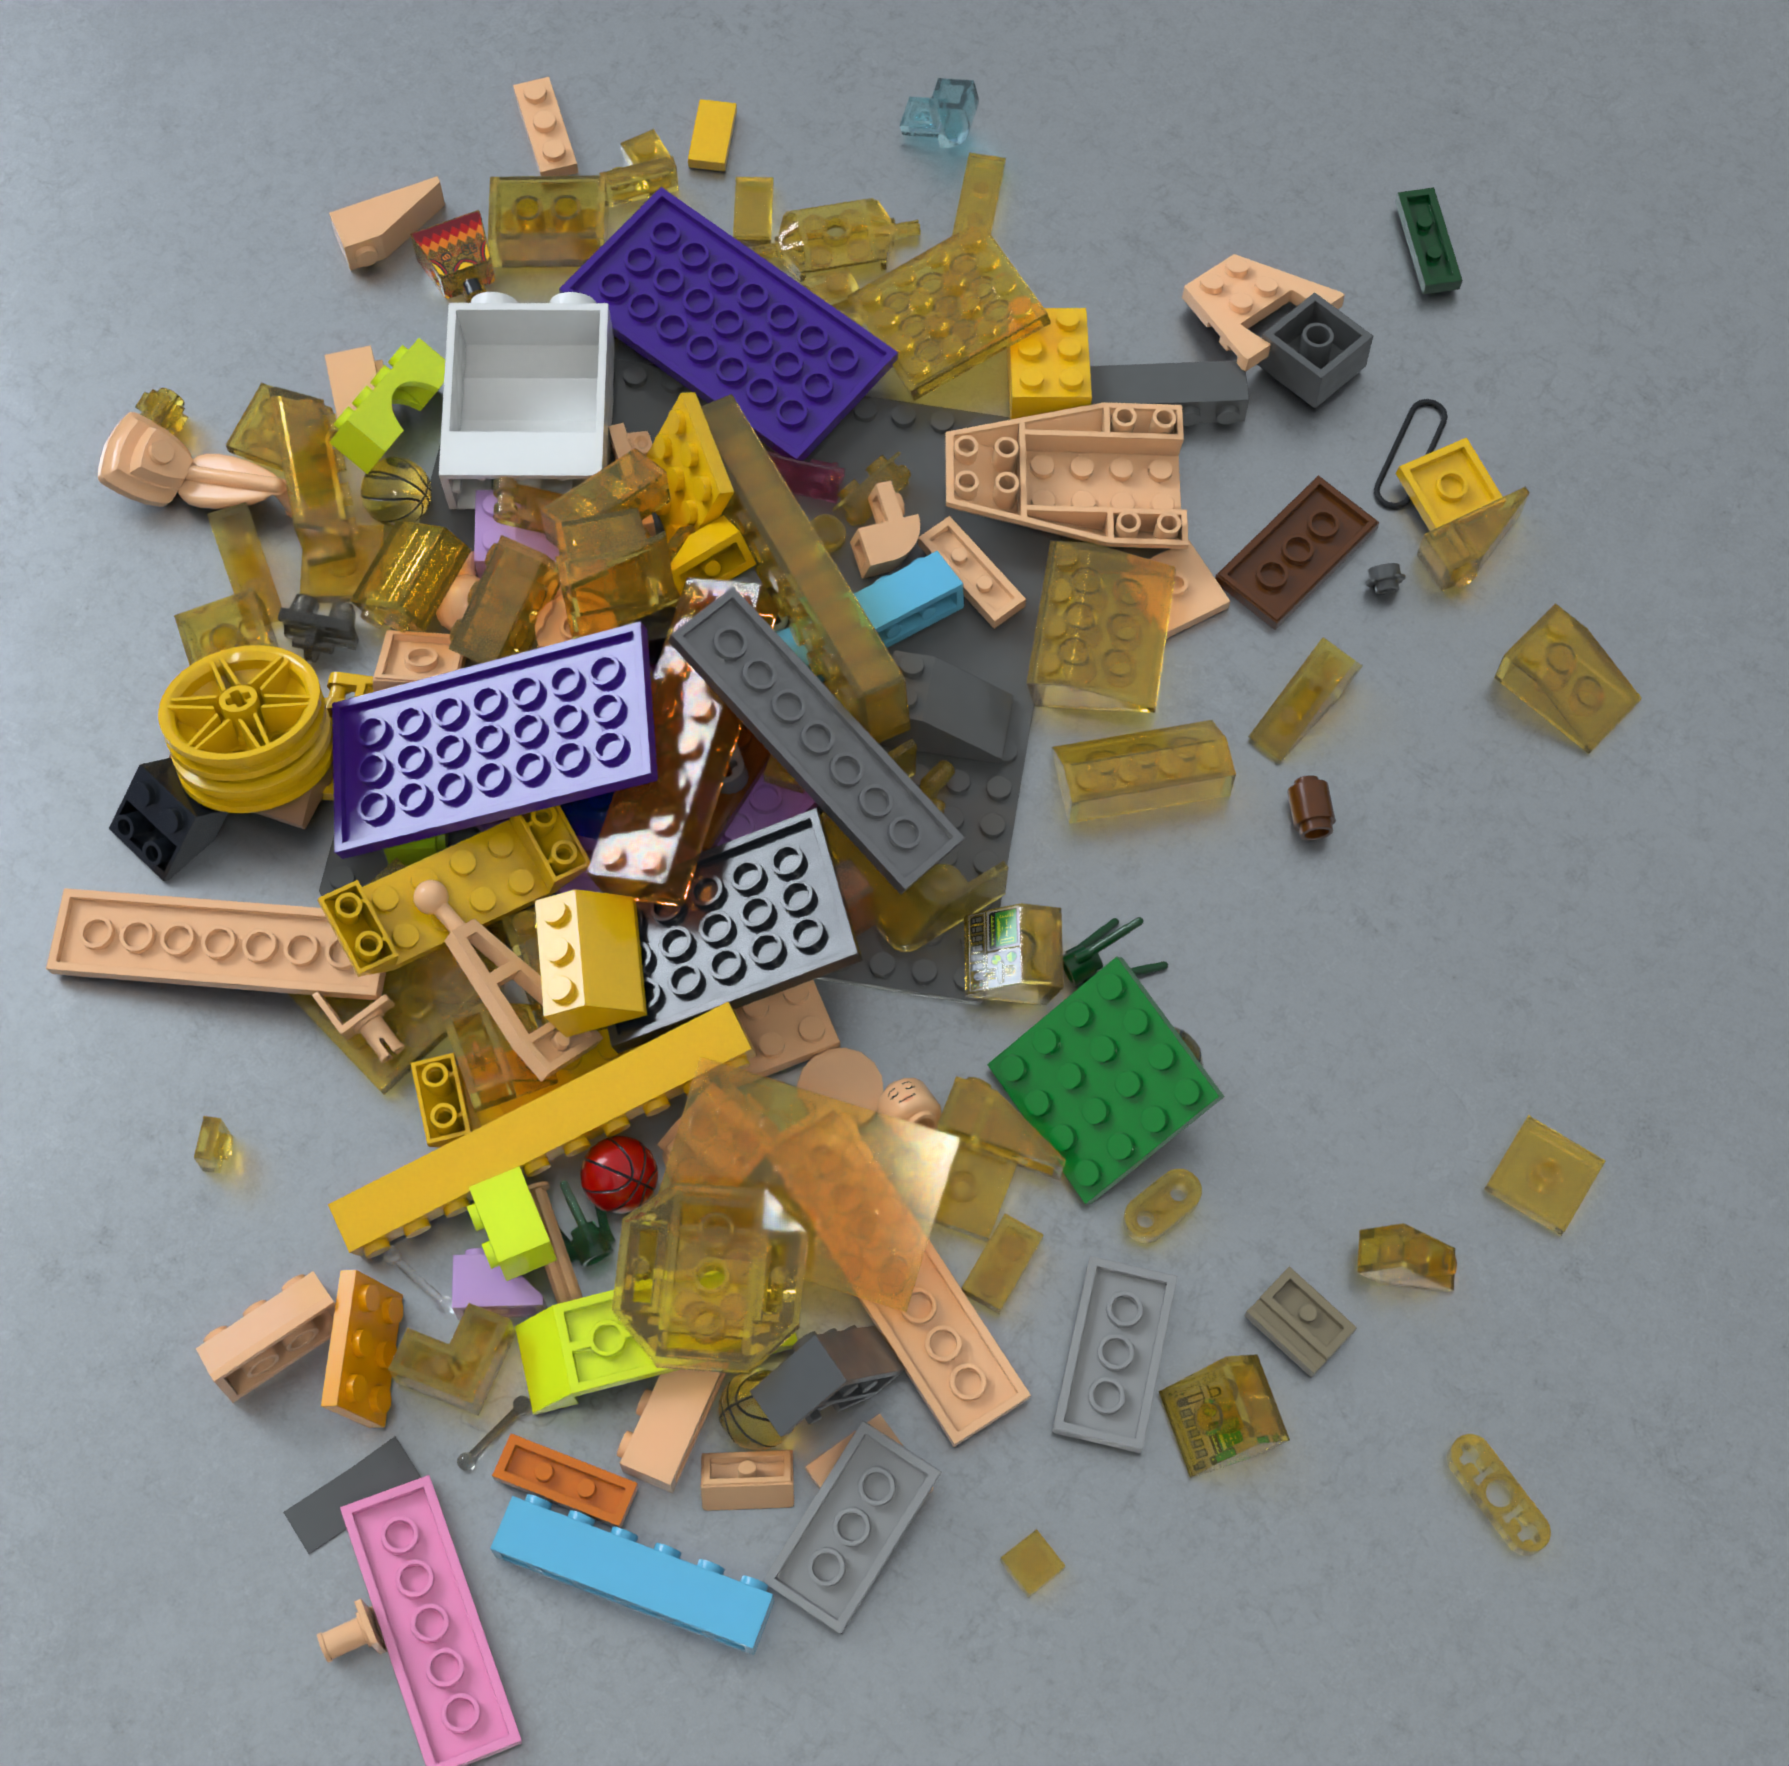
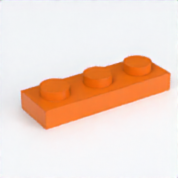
M512 1433L492 1474L493 1479L569 1510L580 1512L612 1527L622 1528L639 1488L638 1483Z

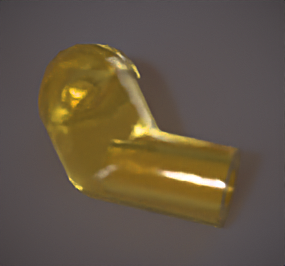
M946 760L939 761L921 779L919 786L922 792L943 814L946 805L942 800H938L937 796L939 791L955 775L954 767Z

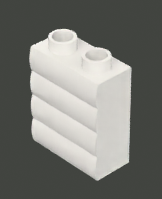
M499 292L477 294L472 298L471 303H449L439 478L449 509H475L476 490L518 489L600 507L601 510H609L611 441L608 426L612 425L615 339L608 303H596L590 296L576 292L557 294L551 298L550 303H518L513 297Z

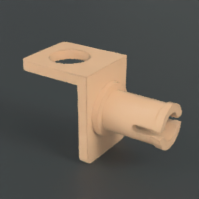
M317 991L312 995L342 1036L349 1040L354 1035L361 1033L377 1054L381 1063H385L393 1058L384 1045L385 1041L396 1055L405 1048L404 1044L399 1041L383 1019L385 1013L395 1006V1003L387 994L381 996L345 1024L322 994Z
M362 1599L354 1601L358 1611L356 1612V1618L326 1632L317 1634L319 1645L327 1662H331L334 1658L365 1644L369 1648L373 1647L380 1655L387 1652L373 1607H369Z

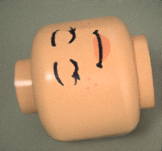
M903 1078L890 1083L881 1094L877 1103L879 1117L895 1139L904 1143L921 1142L928 1139L936 1131L942 1116L941 1106L924 1082L916 1078Z

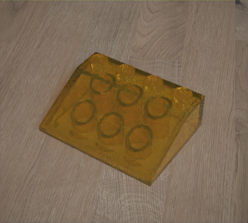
M1050 541L1027 677V686L1034 706L1155 713L1176 575L1175 566L1090 542Z

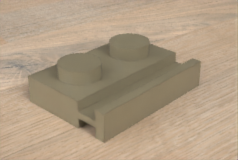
M1290 1266L1244 1315L1311 1378L1357 1329L1352 1322Z

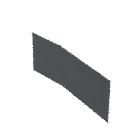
M394 1436L356 1465L283 1513L307 1553L310 1554L346 1530L340 1507L421 1478L396 1436Z

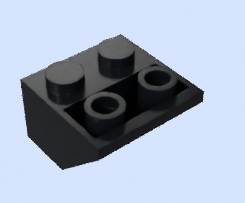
M166 758L139 765L109 826V830L163 881H167L215 840L229 812L208 808L191 798L180 783L172 758Z

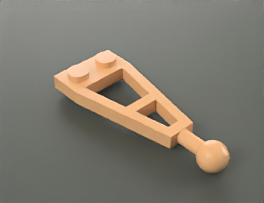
M426 880L416 887L413 896L416 907L425 914H434L448 929L450 934L444 940L512 1049L541 1082L594 1049L602 1041L603 1037L596 1029L565 1037L550 1022L529 1034L499 987L514 980L543 1006L541 976L476 919L465 923L448 904V891L442 883L436 880ZM472 945L499 968L489 973Z

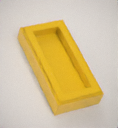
M699 100L688 155V167L726 171L737 114L736 103Z

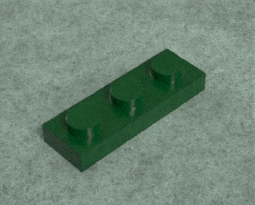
M1435 188L1398 192L1395 204L1422 294L1460 289L1463 280Z

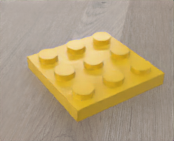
M695 392L680 393L645 459L641 463L642 479L649 487L653 498L654 511L660 516L665 530L667 545L672 549L674 556L677 555L689 535L720 517L734 494L730 479Z

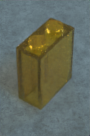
M397 520L349 602L362 611L360 617L364 621L377 628L388 625L404 633L407 629L425 632L472 550L446 527Z

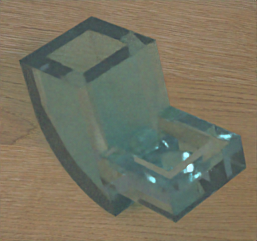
M938 78L931 98L909 96L899 125L902 135L938 138L941 148H951L962 144L969 135L979 105V97L974 80Z

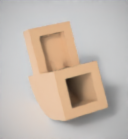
M891 480L877 483L868 497L876 524L858 528L850 541L862 579L885 574L899 567L916 544L920 534L919 514L903 517L905 514L904 502L900 493H895Z

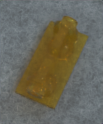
M898 451L889 459L882 454L865 469L870 475L861 484L856 479H853L837 493L841 501L832 508L833 512L843 506L847 511L844 516L849 524L852 526H856L858 523L864 524L873 515L868 497L877 483L891 480L895 493L909 484L908 479L911 477L909 469L904 465L898 467L894 462L901 453Z

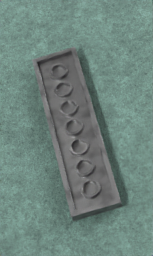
M734 586L671 634L668 642L900 895L965 839L957 828Z

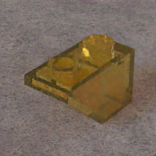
M1405 1223L1359 1230L1357 1273L1388 1286L1442 1292L1454 1291V1278L1457 1270L1456 1248Z

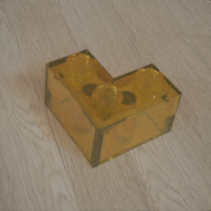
M468 1303L450 1344L407 1328L388 1371L395 1382L479 1416L513 1342L516 1331L509 1318Z

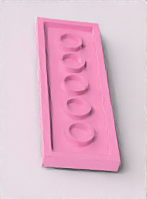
M430 1475L340 1507L425 1766H466L522 1744Z

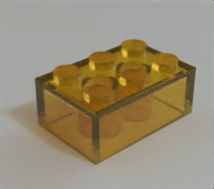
M605 175L490 177L488 245L493 268L581 267L608 240L609 201Z
M503 535L500 536L498 543H494L488 550L485 558L486 569L480 581H476L468 593L467 602L469 605L463 618L455 622L450 632L451 644L448 649L476 664L531 650L536 639L535 624L537 616L547 603L554 600L567 572L566 569L546 554Z

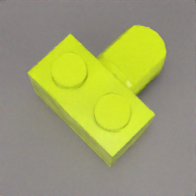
M520 1166L469 1187L475 1203L466 1207L476 1232L484 1228L487 1232L489 1241L481 1245L491 1269L500 1266L506 1281H509L557 1261Z

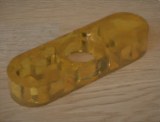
M1465 1434L1457 1438L1447 1452V1463L1450 1470L1515 1553L1523 1556H1531L1538 1553L1548 1544L1551 1537V1528L1547 1519L1485 1439L1475 1434ZM1462 1446L1467 1451L1473 1449L1478 1451L1479 1457L1475 1461L1483 1473L1489 1466L1494 1471L1487 1475L1479 1485L1473 1480L1480 1474L1475 1465L1471 1462L1464 1465L1459 1459L1463 1455ZM1494 1482L1505 1485L1511 1495L1509 1505L1497 1507L1491 1504L1486 1496L1487 1486ZM1520 1505L1523 1511L1517 1515V1518L1525 1527L1533 1524L1537 1528L1538 1532L1533 1536L1536 1544L1530 1539L1524 1542L1519 1539L1517 1534L1522 1528L1514 1517L1508 1523L1502 1517L1507 1516Z

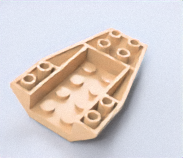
M1103 402L947 431L945 433L946 506L970 514L1107 547L1188 549L1187 510L1181 509L1179 453L1184 440L1182 405Z

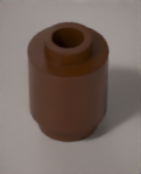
M1314 775L1296 779L1294 785L1287 790L1294 829L1300 833V837L1303 840H1318L1328 837L1333 833V824L1336 822L1328 782L1319 780Z

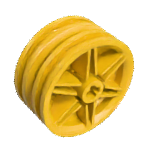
M249 645L233 647L210 654L178 674L161 698L158 709L159 726L171 754L180 783L191 798L208 808L229 813H253L284 805L300 797L315 786L328 771L333 761V726L318 677L306 660L291 651L273 646Z

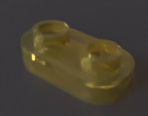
M1173 1169L1165 1173L1128 1203L1123 1216V1226L1126 1233L1132 1239L1141 1243H1150L1158 1240L1196 1209L1202 1195V1186L1199 1179L1192 1172L1185 1169ZM1179 1189L1185 1193L1186 1198L1182 1201L1174 1200L1170 1192ZM1147 1216L1152 1220L1153 1225L1148 1228L1142 1227L1138 1224L1137 1218Z

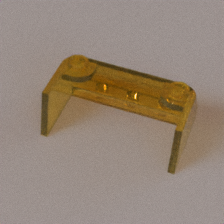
M913 739L887 753L909 777L916 774L917 744ZM825 812L821 814L838 874L887 942L898 951L911 952L920 948L1006 894L1009 867L1002 861L970 882H967L961 872L954 866L937 864L900 895Z

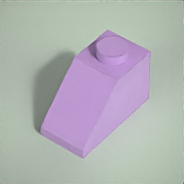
M483 1248L468 1249L465 1251V1255H453L452 1309L458 1320L532 1317L547 1309L543 1295L522 1275L506 1281L500 1266L491 1269Z

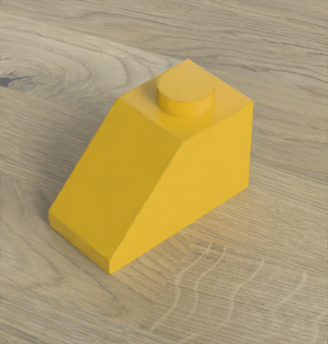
M723 515L689 535L666 571L683 603L688 606L756 565V562L741 532Z

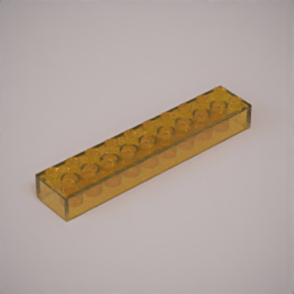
M730 394L701 406L734 490V494L726 505L723 515L741 532L757 564V575L766 589L771 588L774 593L772 598L778 614L781 618L785 616L789 618L791 622L789 628L797 646L804 645L808 651L806 656L812 672L816 676L822 674L826 681L824 685L877 743L910 730L907 690L903 674L735 398Z

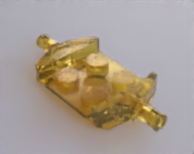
M868 198L786 211L782 218L779 235L774 237L775 243L752 245V250L765 260L781 259L783 265L802 284L806 283V273L873 262H879L881 271L887 270L894 241H897L898 238L920 236L921 230L918 219L895 224L894 218L889 217L878 200ZM832 228H840L845 231L841 236H831L826 232Z

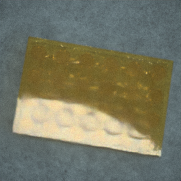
M700 1057L647 1231L907 1312L960 1137Z

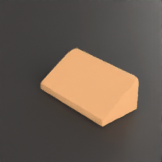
M793 1450L702 1453V1508L706 1511L793 1507Z

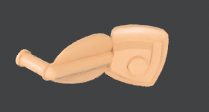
M129 412L119 421L108 437L100 457L98 467V480L100 483L120 495L146 505L164 507L173 500L177 492L182 500L189 505L209 509L249 506L274 495L285 508V512L290 518L301 516L305 510V505L289 489L285 479L278 478L274 473L257 464L234 456L207 453L193 459L190 451L177 437L154 421L135 412Z

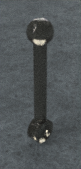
M526 1396L515 1398L513 1409L469 1452H463L458 1456V1467L462 1470L471 1469L475 1464V1458L519 1415L528 1414L532 1407L529 1398Z

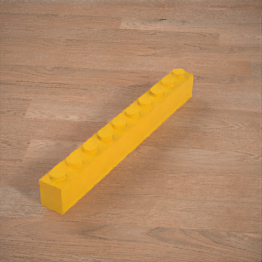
M726 1002L329 1203L328 1207L349 1253L358 1256L365 1255L367 1259L376 1257L391 1248L390 1241L404 1234L406 1238L420 1235L431 1228L430 1221L444 1214L447 1218H451L467 1211L466 1206L471 1205L469 1201L473 1200L469 1190L470 1186L519 1166L522 1174L525 1173L526 1177L538 1175L551 1167L550 1160L564 1153L567 1157H572L587 1150L591 1146L589 1142L591 1139L603 1133L607 1137L619 1134L631 1126L629 1120L643 1113L650 1117L666 1110L671 1106L670 1099L684 1092L687 1097L700 1093L710 1085V1079L724 1072L726 1076H732L745 1070L750 1066L749 1059L757 1056L735 1009L733 1010L730 1003Z

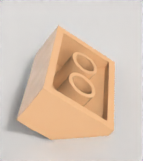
M314 1271L306 1276L301 1274L293 1277L283 1285L281 1293L268 1301L260 1300L252 1304L243 1312V1318L229 1327L221 1326L214 1329L204 1338V1343L196 1348L209 1375L232 1403L331 1338L336 1304Z

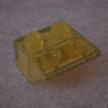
M484 1003L441 1017L475 1113L558 1083L556 1073L543 1082L538 1079L512 1049ZM509 1003L529 1034L538 1029L529 1004Z

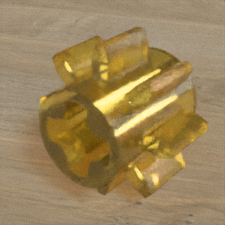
M161 387L158 391L152 389L150 393L144 392L135 408L141 411L140 415L150 419L172 434L174 431L179 433L188 420V417L183 414L185 409L184 400L177 393L167 388Z

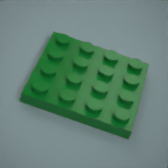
M1117 956L987 1064L1085 1204L1095 1202L1225 1097L1125 960Z

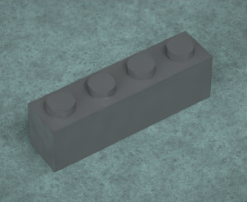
M1237 360L1090 366L1091 405L1103 402L1182 405L1183 426H1192L1197 423L1228 425L1245 421L1249 404L1246 372L1237 364Z

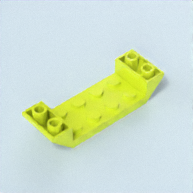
M778 1259L728 1260L555 1304L515 1326L534 1415L579 1404L577 1396L751 1351H753L755 1358L793 1349L792 1346L798 1341Z

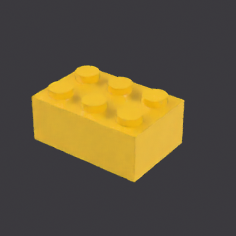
M1008 308L1007 362L1010 420L1091 405L1092 390L1086 308Z

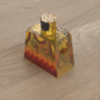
M479 210L410 234L417 261L444 298L450 299L463 294L466 303H471L475 295L487 292L484 286L490 285L496 280Z

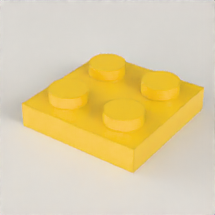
M1467 437L1399 466L1395 473L1434 538L1499 511L1506 503Z

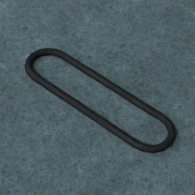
M1422 399L1415 402L1405 418L1374 487L1375 498L1385 507L1393 509L1402 508L1411 500L1407 494L1405 499L1400 502H1388L1381 496L1380 486L1416 409L1422 405H1432L1438 408L1442 415L1441 422L1426 454L1434 451L1448 418L1446 409L1436 400Z

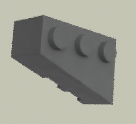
M852 1325L842 1331L832 1328L823 1334H817L815 1331H812L800 1338L792 1346L795 1352L751 1389L750 1393L779 1436L782 1437L791 1433L794 1427L804 1419H806L809 1425L819 1421L823 1417L819 1410L833 1405L835 1410L839 1412L874 1397L906 1369L875 1325L861 1328Z

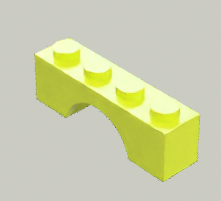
M420 338L409 349L402 345L388 361V364L393 368L390 369L384 365L370 382L375 388L372 390L366 385L352 402L357 409L354 411L348 406L333 424L339 430L329 443L366 474L372 470L404 431L394 415L392 404L406 405L421 411L444 384L445 359Z

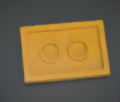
M358 1270L340 1271L321 1407L368 1428H385L387 1412L391 1406L390 1387L392 1372L398 1355L396 1347L398 1328L404 1311L402 1303L403 1294Z

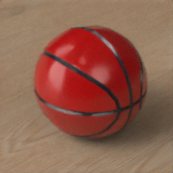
M625 1136L605 1138L591 1147L584 1157L585 1160H583L580 1170L581 1186L588 1200L604 1212L625 1214L635 1211L648 1202L656 1189L658 1181L657 1163L651 1151L635 1138Z

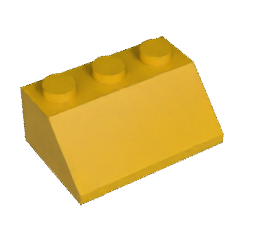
M577 889L536 900L535 908L544 1017L565 1037H570L646 1016L647 1009L636 900L631 896Z

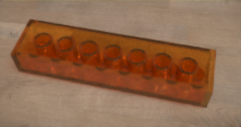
M687 577L651 682L658 781L614 791L587 871V875L602 893L631 896L636 901L684 906L739 736L742 721L676 651L668 640L673 632L733 586L773 629L779 610L762 583Z

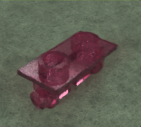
M768 451L763 453L760 486L837 504L839 485L843 483L845 468L839 467L837 462L828 463L812 459L809 463L783 457L776 451Z

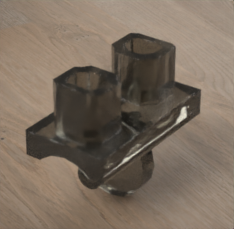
M297 594L289 609L281 607L278 620L283 622L284 636L292 639V647L304 649V660L307 662L316 663L321 653L333 654L335 647L356 650L359 639L355 630L356 612L351 603L333 602L329 616L317 614L320 607L317 599L312 596Z

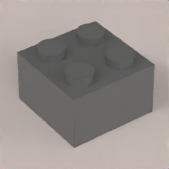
M1314 292L1263 333L1262 339L1270 343L1271 346L1269 356L1257 365L1312 407L1316 408L1366 367L1373 335Z

